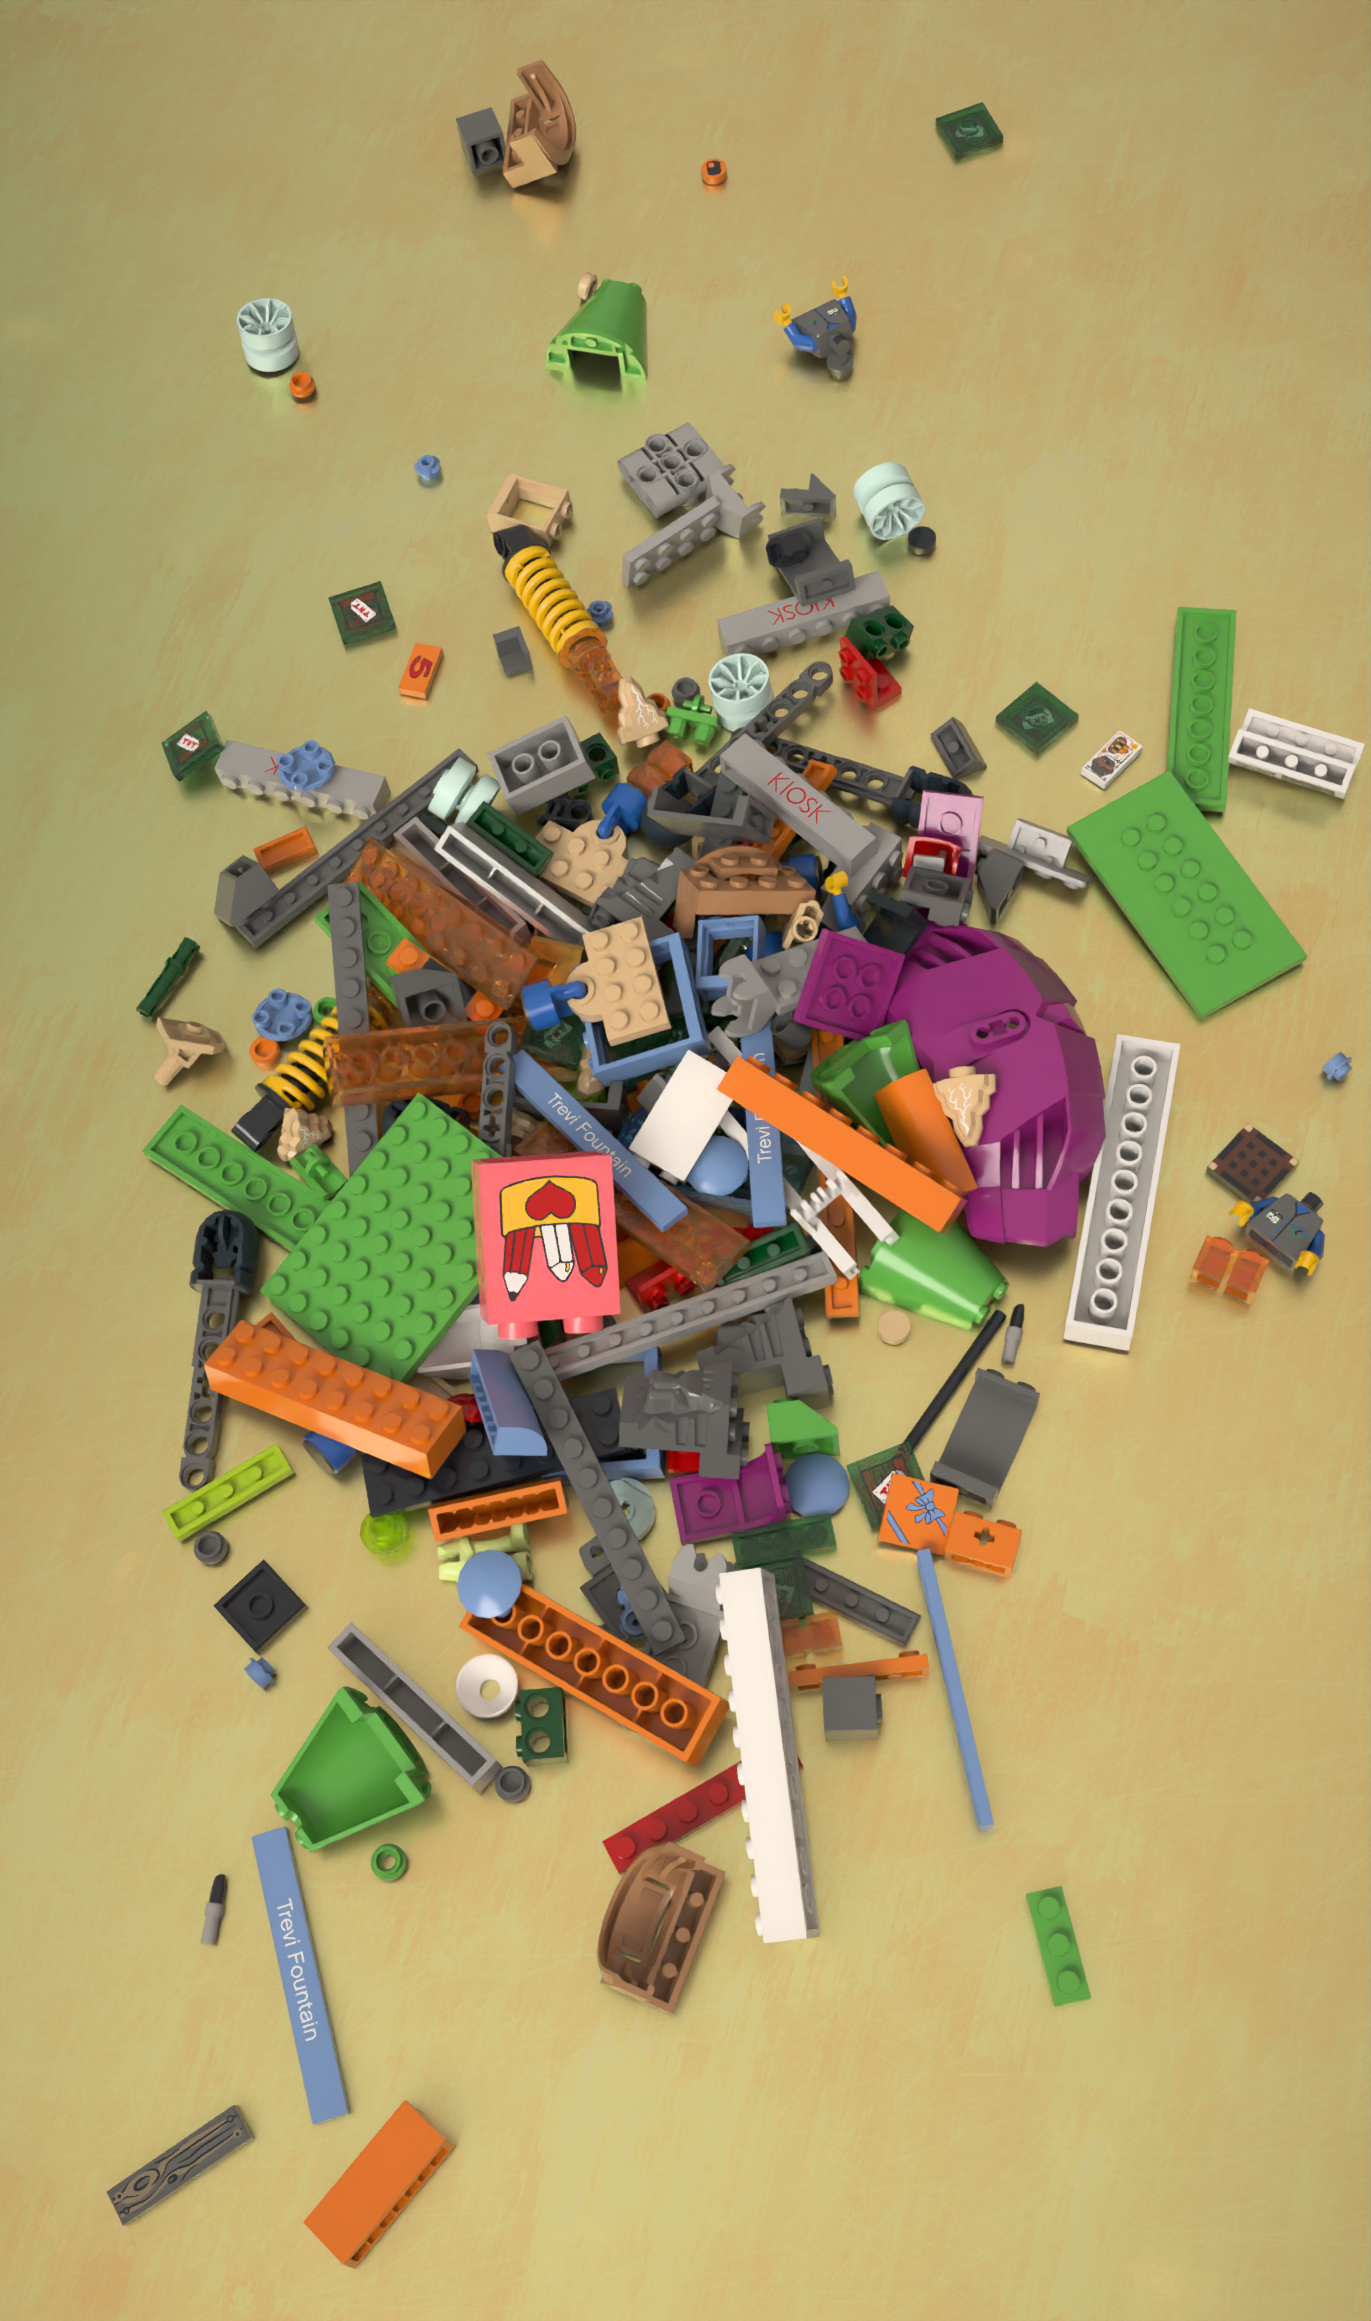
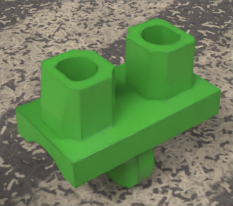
M699 694L695 696L694 701L684 700L683 708L685 709L668 706L666 715L670 719L668 724L670 736L684 739L687 727H696L693 739L695 742L710 745L715 732H721L722 724L718 723L717 717L710 716L713 707L705 705L704 696Z
M315 1143L301 1155L289 1160L290 1165L323 1202L333 1200L348 1181L331 1162L327 1154L323 1153Z

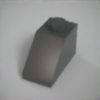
M992 849L986 859L981 858L976 867L975 874L978 875L977 888L989 921L996 925L1023 880L1024 863Z

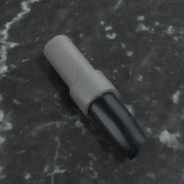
M1018 1304L1014 1307L1010 1324L1006 1330V1342L1001 1361L1007 1365L1015 1363L1018 1344L1021 1342L1025 1311L1023 1304Z
M224 1874L217 1875L213 1881L209 1902L206 1904L204 1914L206 1918L201 1944L215 1945L219 1920L222 1918L224 1909L223 1899L226 1876Z

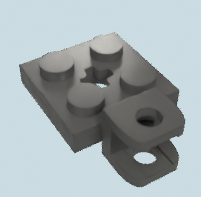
M596 1536L579 1549L583 1564L592 1579L580 1587V1590L610 1633L625 1641L630 1636L625 1637L619 1628L621 1623L620 1616L625 1610V1606L620 1605L617 1599V1592L621 1590V1584ZM596 1553H603L602 1557L593 1558ZM634 1620L633 1625L638 1626L639 1621Z

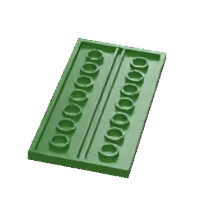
M1169 770L1067 827L1066 833L1068 836L1075 838L1074 844L1200 1020L1306 960L1307 954Z

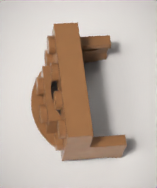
M542 59L517 69V76L529 93L511 100L503 175L512 188L526 185L531 181L556 173L558 165L562 166L569 162L576 142V123L568 97L559 81ZM547 120L552 121L547 124H543Z
M747 845L727 846L706 854L692 865L690 869H680L672 926L680 933L682 938H693L696 915L777 914V925L784 927L800 903H807L811 900L815 901L816 890L795 868L782 866L772 855L762 849ZM709 871H712L717 878L712 877ZM756 874L762 877H759V881H748V879L736 875Z
M670 1841L654 1843V1846L643 1851L622 1876L609 1902L602 1922L597 1948L598 1964L602 1974L600 1983L664 2012L673 2013L726 1872L705 1863V1857ZM649 1877L658 1882H661L669 1887V1890L662 1888L656 1884H653L645 1879ZM671 1898V1903L665 1916L662 1927L660 1929L659 1935L657 1937L653 1950L649 1955L655 1932L657 1930L661 1917L665 1911V1908ZM618 1951L625 1953L631 1957H634L640 1960L641 1962H636L627 1957H624L620 1955Z

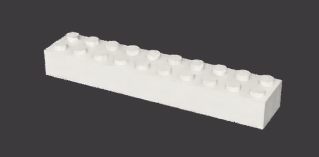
M1117 1034L1104 1105L1106 1138L1093 1167L1063 1339L1126 1351L1130 1349L1181 1044Z
M762 1568L720 1573V1583H716V1597L719 1605L723 1604L724 1618L720 1619V1631L723 1640H727L729 1654L724 1655V1665L727 1676L732 1677L733 1690H729L728 1697L730 1709L732 1712H736L737 1726L733 1727V1740L735 1747L740 1748L742 1763L737 1765V1773L740 1785H745L746 1800H742V1814L744 1821L749 1822L751 1837L746 1839L748 1858L750 1860L754 1859L755 1875H751V1889L753 1896L758 1897L760 1912L755 1915L756 1930L759 1936L763 1935L764 1943L820 1935L775 1576Z

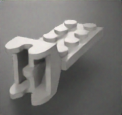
M732 464L723 466L709 475L706 501L623 554L621 581L627 589L635 584H643L650 574L656 570H664L679 555H687L694 548V545L702 540L705 542L711 539L717 529L740 539L762 522L764 518L759 513L766 507L764 503L760 501L747 507L742 501V495L736 493L731 487L734 480L729 476L736 470Z
M856 926L837 932L868 943ZM819 939L752 962L743 954L729 959L721 965L719 977L729 979L726 996L719 998L713 1003L711 1014L722 1017L730 1014L737 1016L738 1019L731 1021L726 1027L725 1034L727 1036L740 1038L761 1032L775 1011L778 1015H782L796 1010Z
M687 1544L682 1547L675 1556L668 1576L669 1593L664 1592L684 1632L687 1642L656 1657L648 1640H646L643 1652L705 1687L722 1637L720 1619L724 1618L723 1604L719 1605L717 1601L716 1583H720V1573L737 1571L735 1565L730 1561L727 1562L724 1555L720 1552L711 1558L708 1563L705 1553H696L694 1544Z

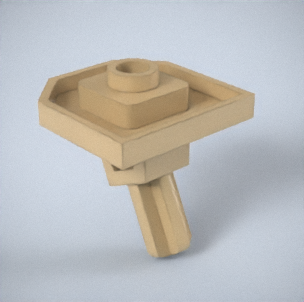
M158 1017L156 1026L168 1047L167 1050L170 1055L154 1072L153 1077L160 1084L166 1086L183 1066L189 1069L201 1053L214 1055L224 1052L226 1043L219 1032L199 1022H185Z

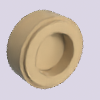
M589 272L583 275L578 287V298L587 301L596 291L598 284L596 275Z
M897 1310L885 1312L878 1321V1334L880 1338L891 1345L903 1343L910 1335L909 1318L903 1312Z

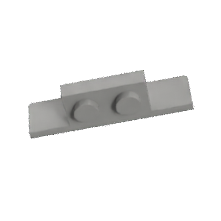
M1021 818L1016 820L1008 845L983 835L979 837L978 848L981 849L980 853L988 856L992 849L1023 862L1024 868L1026 866L1036 870L1035 873L1038 876L1047 879L1055 877L1063 880V884L1069 888H1085L1093 879L1089 875L1065 867L1075 838Z

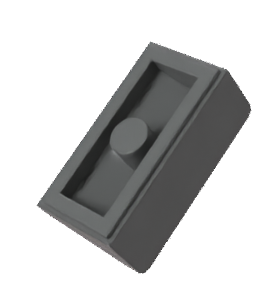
M952 717L930 734L955 779L958 780L987 767L965 726L956 718Z

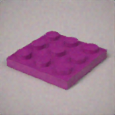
M822 928L792 1020L857 1041L871 1036V1031L883 1025L906 955Z

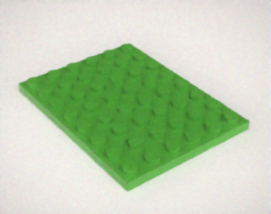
M418 1092L260 1291L336 1357L407 1384L479 1293L471 1159L498 1158L502 1156Z

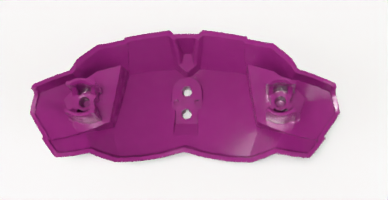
M930 908L916 909L929 924L903 962L885 1020L888 1024L906 1020L917 1061L923 1069L926 1068L932 1084L949 1079V1070L956 1067L973 1066L976 1067V1074H996V1092L990 1096V1109L982 1116L983 1131L977 1146L964 1147L954 1131L953 1119L947 1117L978 1188L963 1196L967 1200L964 1208L969 1232L973 1237L1005 1244V1241L1046 1247L1066 1236H1070L1071 1240L1076 1237L1079 1185L1090 1173L1106 1138L1103 1109L1105 1091L1095 1039L1087 1036L1082 1021L1074 1008L1077 1000L1052 968L1042 958L1035 956L1019 940L997 931L969 927L962 921L959 922V926H940L935 921L928 920ZM1016 1024L1018 1027L1010 1028L1007 1025ZM985 1034L987 1037L982 1039L977 1037V1035Z

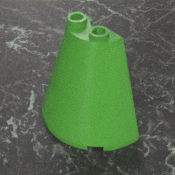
M610 279L603 280L601 286L552 339L545 354V363L571 368L574 360L572 350L617 356L621 376L647 379V303L641 293V287L636 283L628 284Z
M905 1019L875 1029L870 1032L871 1036L864 1037L859 1042L853 1040L823 1060L810 1076L814 1088L837 1111L852 1119L851 1125L856 1130L860 1125L880 1137L877 1144L884 1148L887 1143L894 1147L896 1146L873 1094L888 1084L920 1070L909 1027Z
M901 1208L889 1223L900 1238L891 1246L886 1241L882 1243L878 1239L870 1252L873 1254L871 1256V1266L864 1265L859 1275V1293L968 1331L976 1323L981 1325L991 1311V1308L987 1306L989 1302L995 1298L1000 1300L1008 1290L1010 1284L1007 1283V1279L957 1219L947 1234H943Z
M343 1686L337 1691L271 1793V1797L276 1803V1811L283 1819L289 1820L291 1818L297 1826V1831L295 1832L297 1841L310 1852L423 1803L430 1797L432 1790L431 1783L428 1781L425 1783L423 1779L428 1773L426 1766L400 1726L382 1707L377 1706L375 1708V1706L370 1707L366 1704L365 1701L368 1700L367 1695L347 1686Z

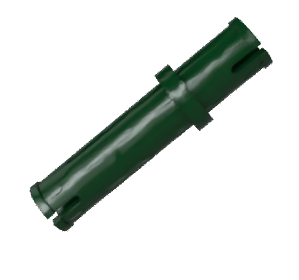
M184 937L172 957L167 958L163 971L157 977L144 999L136 1007V1011L140 1012V1015L152 1020L181 975L185 976L188 971V965L200 950V946L195 941Z

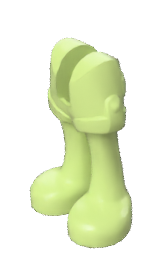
M527 1523L511 1525L510 1533L499 1538L471 1540L470 1536H461L437 1546L438 1559L449 1561L460 1559L459 1562L440 1565L438 1567L439 1579L458 1582L459 1573L466 1561L476 1553L490 1549L503 1552H517L512 1558L523 1570L522 1581L531 1580L533 1564L531 1555L528 1552L531 1551V1542Z

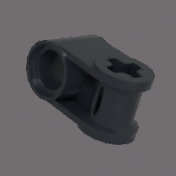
M559 795L545 802V809L543 814L538 817L537 824L543 829L550 820L574 832L580 825L595 820L591 805L587 801Z

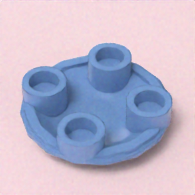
M314 740L306 741L302 746L292 749L289 753L283 754L277 759L278 774L281 782L289 789L299 792L320 788L330 780L335 771V761L332 754L325 748L320 747L319 743Z
M280 988L272 990L268 998L258 1005L252 1015V1021L257 1032L266 1039L274 1041H286L300 1036L308 1029L313 1019L310 1001L298 994L286 993L285 990Z
M711 1136L687 1176V1180L697 1192L707 1199L731 1194L748 1178L746 1153L736 1141L728 1137Z
M812 1453L801 1456L790 1465L784 1475L785 1481L783 1483L787 1484L790 1506L805 1519L832 1515L848 1499L850 1483L847 1472L839 1461L826 1454Z
M489 1549L476 1553L466 1561L459 1573L457 1583L459 1599L465 1609L477 1617H504L509 1614L511 1607H513L520 1595L524 1575L523 1570L511 1556L503 1551Z

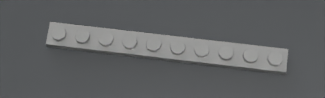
M825 1251L615 1324L601 1331L547 1348L544 1351L559 1381L757 1312L782 1302L785 1298L791 1297L793 1299L838 1283L837 1275Z

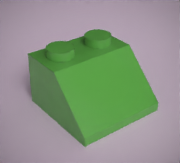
M779 1398L771 1404H766L773 1452L780 1451L782 1462L794 1461L801 1456L812 1453L826 1454L828 1456L840 1455L838 1428L800 1400L793 1401L792 1398Z

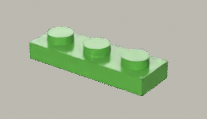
M1062 1886L1026 1894L1054 2007L1091 1999Z

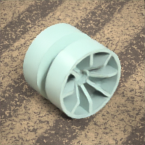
M261 298L247 303L240 309L236 321L247 363L254 369L265 372L279 371L290 366L299 355V346L289 306L277 299Z
M887 462L879 464L866 471L854 486L853 497L861 513L864 515L871 533L878 539L891 540L903 536L913 530L924 517L925 505L917 489L914 487L906 468L900 463Z
M746 653L733 654L721 659L710 671L708 684L716 716L722 726L734 732L738 728L745 727L774 700L768 668L757 656Z
M459 757L450 770L446 769L433 791L434 797L428 810L445 820L457 808L460 811L455 819V823H466L483 801L489 805L493 803L501 788L500 784L488 774L483 775L476 785L471 784L476 767Z

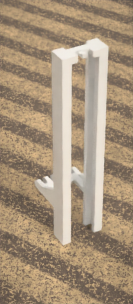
M719 1026L707 1035L710 1049L714 1053L720 1051L731 1065L737 1056L742 1058V1052ZM706 1054V1055H703V1056H700V1057H702L703 1059H706V1058H708L709 1056ZM680 1063L672 1065L671 1068L676 1071ZM727 1110L719 1125L732 1140L736 1141L743 1148L749 1160L747 1132ZM796 1141L828 1178L825 1181L828 1187L823 1189L819 1186L816 1189L818 1191L816 1194L814 1192L810 1194L812 1200L808 1203L800 1197L783 1176L785 1204L791 1210L789 1213L816 1240L842 1273L851 1280L860 1272L856 1267L857 1263L816 1216L821 1210L841 1194L882 1243L886 1241L891 1246L900 1237L843 1170Z

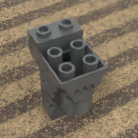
M678 847L674 849L670 856L666 857L661 865L645 857L631 858L623 875L617 878L613 888L608 886L595 901L588 917L591 926L595 930H599L642 916L649 941L676 933L662 923V921L676 904L680 869H690L697 861ZM669 961L655 965L658 975Z
M791 1297L765 1308V1314L749 1316L746 1321L726 1322L721 1324V1327L717 1330V1346H710L708 1349L695 1352L699 1370L704 1371V1367L707 1365L725 1361L727 1358L734 1359L733 1372L739 1373L738 1393H732V1396L739 1397L784 1386L787 1398H792L793 1401L800 1400L814 1411L830 1407L829 1396L834 1395L829 1364L822 1365L820 1355L812 1356L809 1339L805 1335L801 1308H794Z
M727 1358L725 1361L707 1365L704 1367V1371L690 1370L685 1372L681 1370L676 1374L653 1370L649 1378L641 1375L639 1377L625 1376L619 1422V1447L699 1452V1477L739 1479L740 1466H747L748 1446H743L742 1442L749 1441L750 1422H743L744 1408H737L738 1396H732V1393H738L739 1373L733 1372L734 1359Z

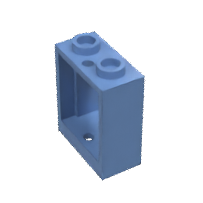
M741 914L739 917L733 918L713 916L709 920H699L695 989L703 1001L718 1000L726 996L729 979L720 978L719 975L712 976L714 940L753 937L752 961L765 957L766 927L759 915Z

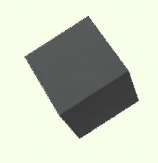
M492 107L456 118L462 149L473 174L504 164L506 146L503 131Z
M875 1676L822 1678L826 1741L878 1740L877 1722H883L881 1694H876Z

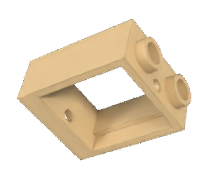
M509 473L488 509L486 516L490 532L494 533L495 531L521 524L526 529L532 542H541L550 549L554 540L559 538L565 519L571 516L573 504L570 501L567 489ZM520 499L554 508L544 527L510 517Z

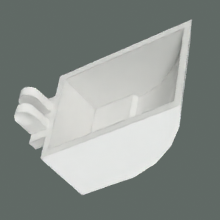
M480 1304L468 1305L418 1368V1373L443 1379L466 1380L469 1379L474 1349L499 1350L511 1354L526 1346L527 1338H499L498 1324L488 1325L480 1316Z

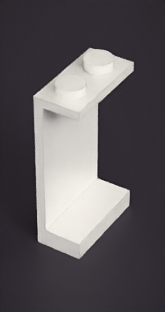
M688 1050L630 1145V1153L634 1154V1157L647 1169L652 1165L661 1170L659 1176L669 1183L676 1185L679 1181L685 1185L687 1176L733 1101L717 1090L718 1085L727 1072Z

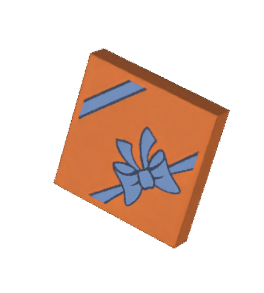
M892 1473L877 1540L917 1550L930 1548L931 1553L944 1556L959 1489Z

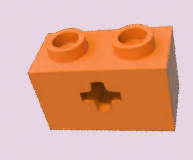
M973 1511L955 1512L945 1548L944 1559L1011 1577L1022 1530L1017 1529L1014 1523L1006 1520H997L996 1523L985 1520L981 1514ZM982 1536L989 1538V1542L986 1543L985 1547L979 1545Z

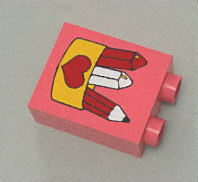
M598 1150L471 1159L480 1316L488 1325L498 1324V1337L502 1339L535 1337L538 1335L537 1321L563 1319L565 1333H592L603 1330V1315L621 1314L612 1155Z

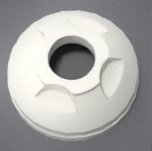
M485 1654L469 1660L460 1670L456 1680V1694L460 1704L467 1712L480 1718L490 1719L504 1714L512 1707L518 1695L519 1683L514 1668L507 1660L496 1655ZM488 1681H495L500 1685V1693L493 1700H486L481 1696V1688Z

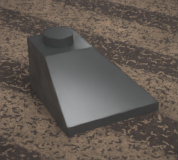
M418 968L389 977L395 1002L410 1046L469 1029L456 973Z

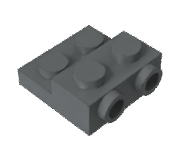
M910 866L899 901L907 903L916 909L930 908L928 920L935 921L940 926H959L960 921H967L974 891L969 890L971 879Z

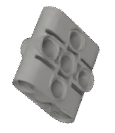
M688 422L665 435L654 434L649 436L645 441V446L617 461L624 479L656 518L680 505H695L700 499V494L707 491L709 475L724 466L719 457Z

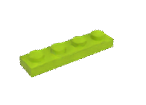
M275 1443L163 1510L162 1514L175 1538L181 1542L292 1475L294 1471L279 1445Z

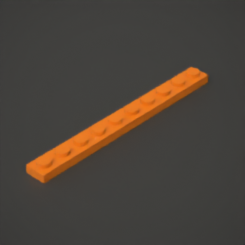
M813 1027V1071L823 1060L845 1045L844 1036ZM814 1088L815 1096L826 1103L823 1109L829 1112L834 1107ZM819 1169V1186L825 1189L828 1187L825 1183L828 1178ZM844 1172V1173L850 1178V1180L853 1182L852 1176H850L849 1174H847L846 1172ZM840 1194L821 1210V1222L857 1263L855 1213L852 1206ZM828 1256L837 1275L838 1283L825 1287L827 1318L860 1316L858 1274L849 1280Z

